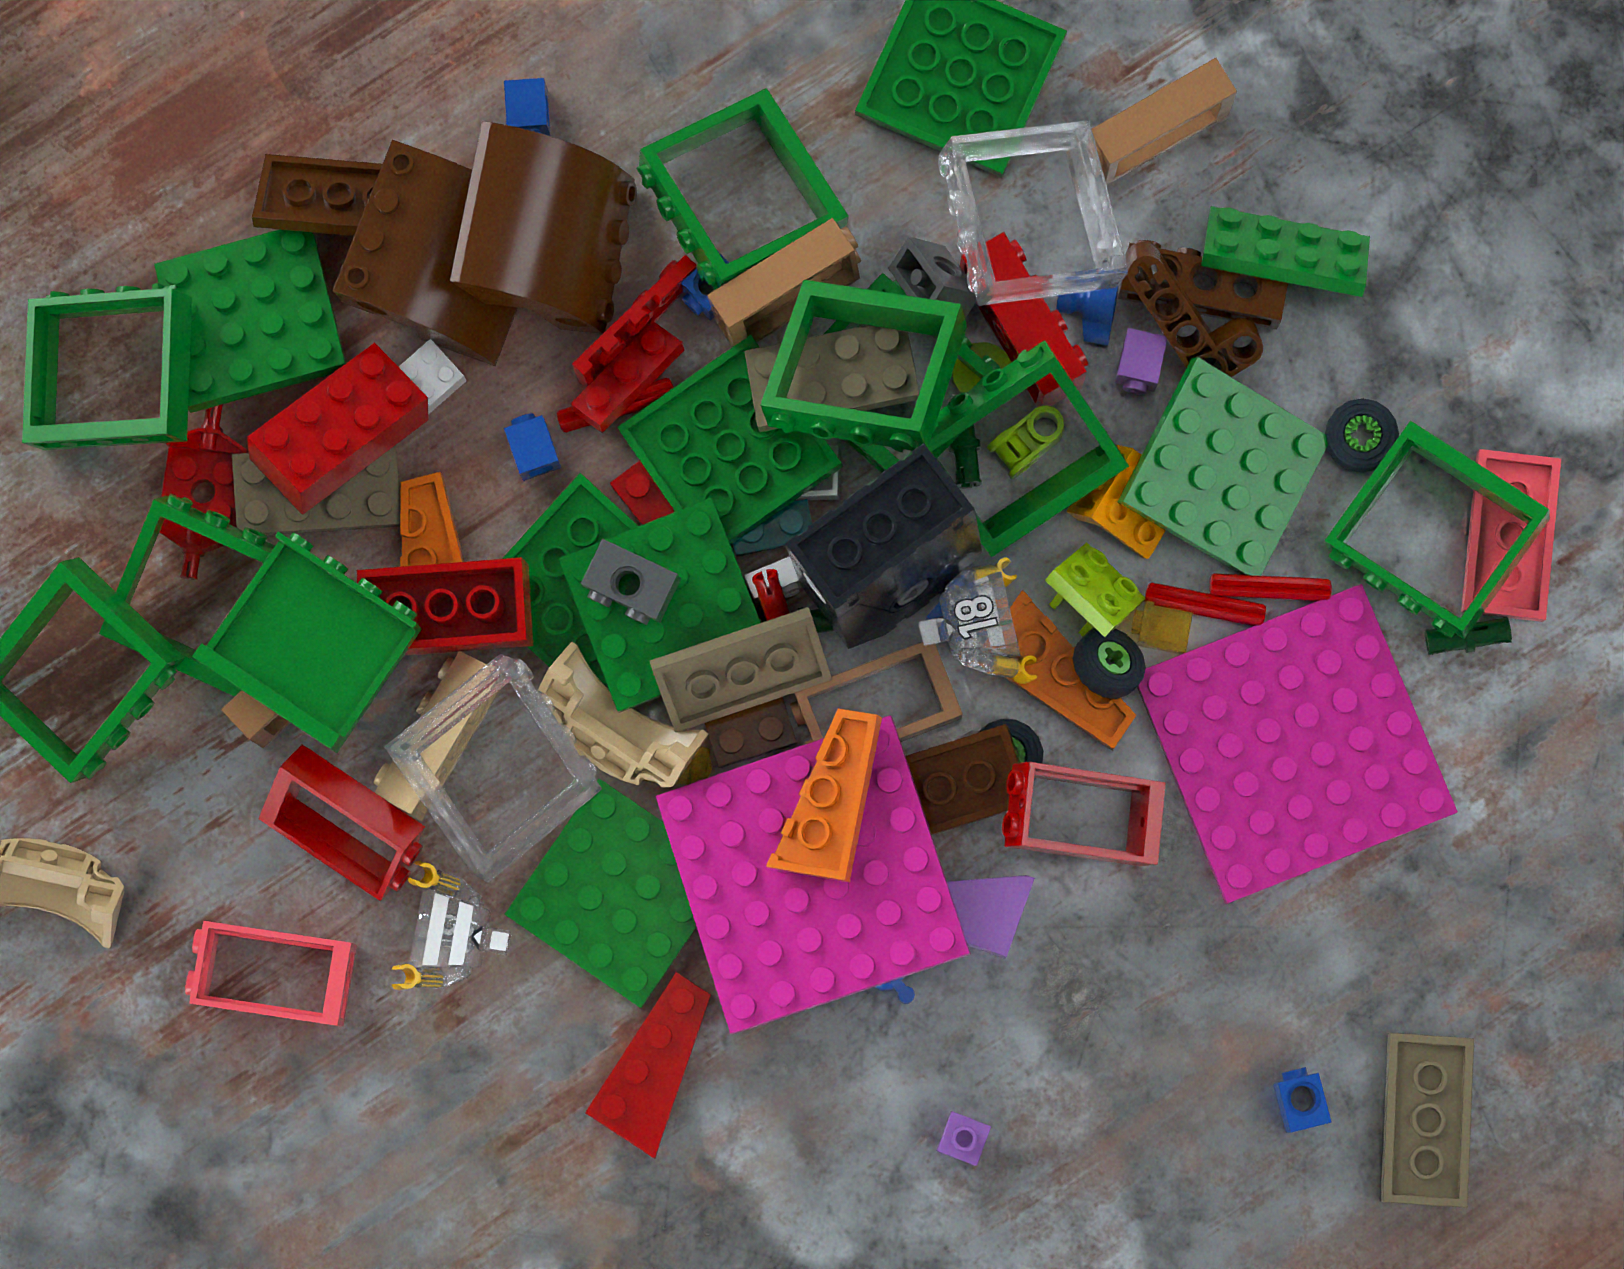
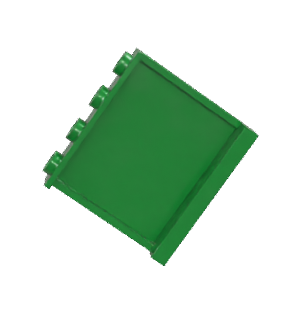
M278 531L275 535L279 540L207 646L201 643L192 657L335 753H338L422 628L413 621L417 614L397 600L393 606L389 605L379 598L383 591L364 578H361L357 584L344 575L348 568L329 555L324 560H321L310 553L314 547L310 542L294 532L288 538Z

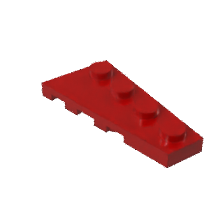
M684 255L678 262L672 260L660 273L659 280L649 290H644L635 299L632 306L572 363L580 384L586 388L652 321L657 322L682 295L681 282L697 268L695 262L687 255Z
M677 972L585 1112V1114L654 1159H656L691 1052L712 996Z

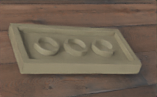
M867 325L807 338L787 398L861 411L917 400L920 392L909 333L907 331ZM781 343L744 351L757 427L760 432L779 429L768 427L760 404Z
M396 445L303 515L250 460L249 453L232 454L237 528L242 531L245 527L258 530L265 535H276L278 531L282 534H292L293 532L311 533L400 527V488Z
M809 607L650 660L652 671L675 733L833 680Z
M1388 1033L1381 1202L1468 1208L1474 1038Z

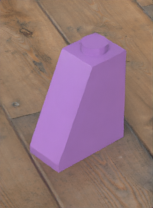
M1024 875L947 882L968 946L1006 959L1035 878Z

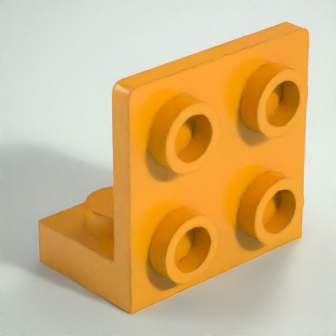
M1116 445L1129 467L1070 505L1066 512L1079 521L1099 525L1137 555L1148 559L1166 530L1118 503L1141 454L1134 448Z

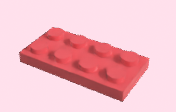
M1479 449L1476 455V463L1536 500L1550 511V520L1482 615L1507 616L1513 619L1544 622L1547 614L1561 458ZM1474 489L1461 612L1463 613L1527 525V523Z

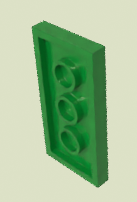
M1211 206L1207 220L1201 266L1363 297L1367 280L1370 236L1360 235L1349 230L1339 231L1323 228L1313 223H1297L1282 220L1272 215L1261 216L1240 212L1234 208Z

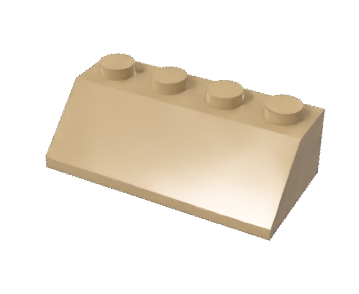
M461 651L458 652L455 659L450 656L445 661L438 674V678L442 681L434 694L428 692L424 696L416 711L420 715L413 729L407 727L402 732L395 745V748L399 750L391 765L386 762L381 767L374 780V784L378 786L375 790L376 794L419 821L423 820L506 682L498 670Z

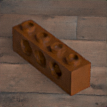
M1137 241V243H1150L1159 250L1200 315L1224 320L1247 318L1256 326L1277 330L1282 320L1288 283L1201 266V252L1192 248L1182 247L1178 248L1176 252L1161 249V244L1154 241ZM1129 242L1128 249L1135 243ZM1144 262L1138 265V267L1141 266L1144 269L1149 281L1154 278L1151 266H1147ZM1124 265L1118 299L1144 304L1131 285ZM1200 274L1208 275L1213 279L1215 287L1210 290H1201L1195 285L1193 278ZM1239 282H1246L1253 287L1255 295L1250 298H1242L1234 291V285ZM1171 293L1161 294L1156 299V303L1166 305L1174 300L1175 295Z

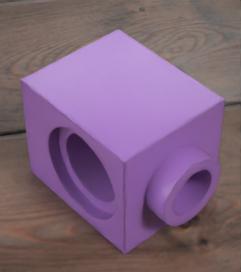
M1128 328L1115 383L1123 385L1122 389L1133 394L1145 395L1147 390L1155 392L1167 338L1163 335Z
M951 1111L936 1151L977 1166L991 1126Z

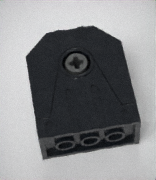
M924 443L913 450L909 457L903 461L901 459L877 476L878 479L870 485L866 484L845 499L843 504L834 511L830 510L813 522L805 532L799 536L795 535L785 543L800 585L848 649L884 636L896 628V624L905 618L908 619L929 604V600L951 588L982 553L975 508Z

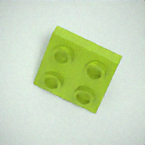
M1087 542L1057 566L1045 579L1057 592V595L1048 604L1055 610L1066 600L1088 621L1078 632L1082 637L1092 629H1096L1106 637L1145 600V597L1138 591L1135 583L1129 578L1122 576L1108 563L1106 556L1101 551L1092 548Z

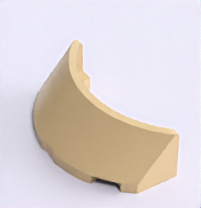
M573 642L565 648L548 668L536 692L540 706L551 710L558 721L553 728L578 755L590 761L601 771L639 785L644 779L656 781L661 788L673 787L709 735L703 729H685L675 733L673 726L655 721L633 708L619 713L609 689L594 674L584 659L578 645Z
M14 838L1 840L0 906L40 909L65 917L86 929L105 948L111 949L124 895V885L118 877L112 878L101 869L102 862L75 847L52 843L42 839Z

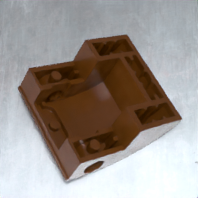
M482 121L450 282L484 304L528 308L560 330L603 334L606 331L607 323L611 322L614 314L612 295L614 285L621 278L622 266L619 259L622 245H625L629 238L627 219L629 208L634 205L637 197L635 179L612 161L581 146L538 132Z
M392 140L333 292L337 294L340 301L344 304L414 328L420 340L427 342L431 339L437 346L496 366L518 307L484 304L450 282L472 170L440 156Z

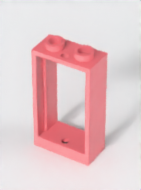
M203 921L202 929H197L193 938L192 952L197 954L195 971L190 970L188 972L185 994L190 995L189 1004L343 1027L357 945L344 941ZM219 935L332 951L323 1013L209 996Z

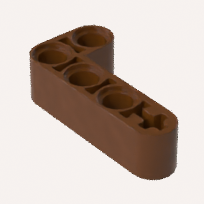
M1139 242L1127 249L1124 255V265L1129 281L1186 368L1192 358L1199 357L1202 360L1205 358H1215L1217 361L1213 366L1228 376L1233 377L1260 359L1263 353V343L1256 325L1251 320L1235 318L1211 332L1154 245L1147 242ZM1142 262L1147 266H1151L1154 278L1150 281L1141 266L1138 267ZM1171 293L1175 295L1174 300L1166 305L1156 303V299L1161 294ZM1186 325L1196 327L1195 332L1187 337L1177 335L1178 330ZM1249 336L1252 338L1247 346H1233L1235 340L1239 337Z

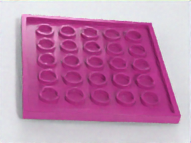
M1362 584L1334 594L1328 600L1316 601L1265 621L1261 625H1255L1145 669L1143 680L1137 686L1225 904L1458 813Z
M891 715L883 717L881 721L850 882L766 867L771 854H775L783 834L781 832L787 819H791L801 797L799 792L804 781L809 779L817 762L815 757L824 738L656 796L730 1034H736L971 955Z

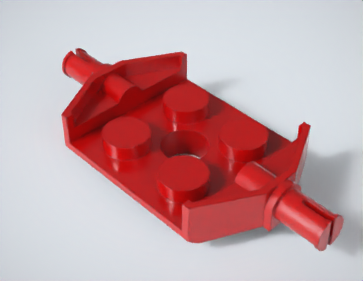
M222 404L205 409L204 423L201 425V428L198 427L187 432L186 442L166 443L169 448L161 497L165 495L169 497L170 493L180 498L186 497L193 502L192 508L205 514L207 510L221 513L230 519L229 525L237 528L232 454L249 453V451L223 433V429L220 427L222 407L224 405ZM203 482L212 483L215 487V495L212 500L207 503L196 502L194 499L195 488ZM166 518L159 532L182 548L184 556L180 577L184 579L198 580L200 557H204L206 552L225 546Z

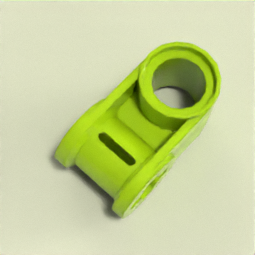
M1048 405L1039 406L1018 423L1000 433L986 448L991 453L996 452L1010 470L1008 473L1010 478L1015 479L1061 440L1064 432V418L1055 407ZM1050 418L1056 423L1057 430L1050 436L1039 435L1034 429V424L1037 420Z

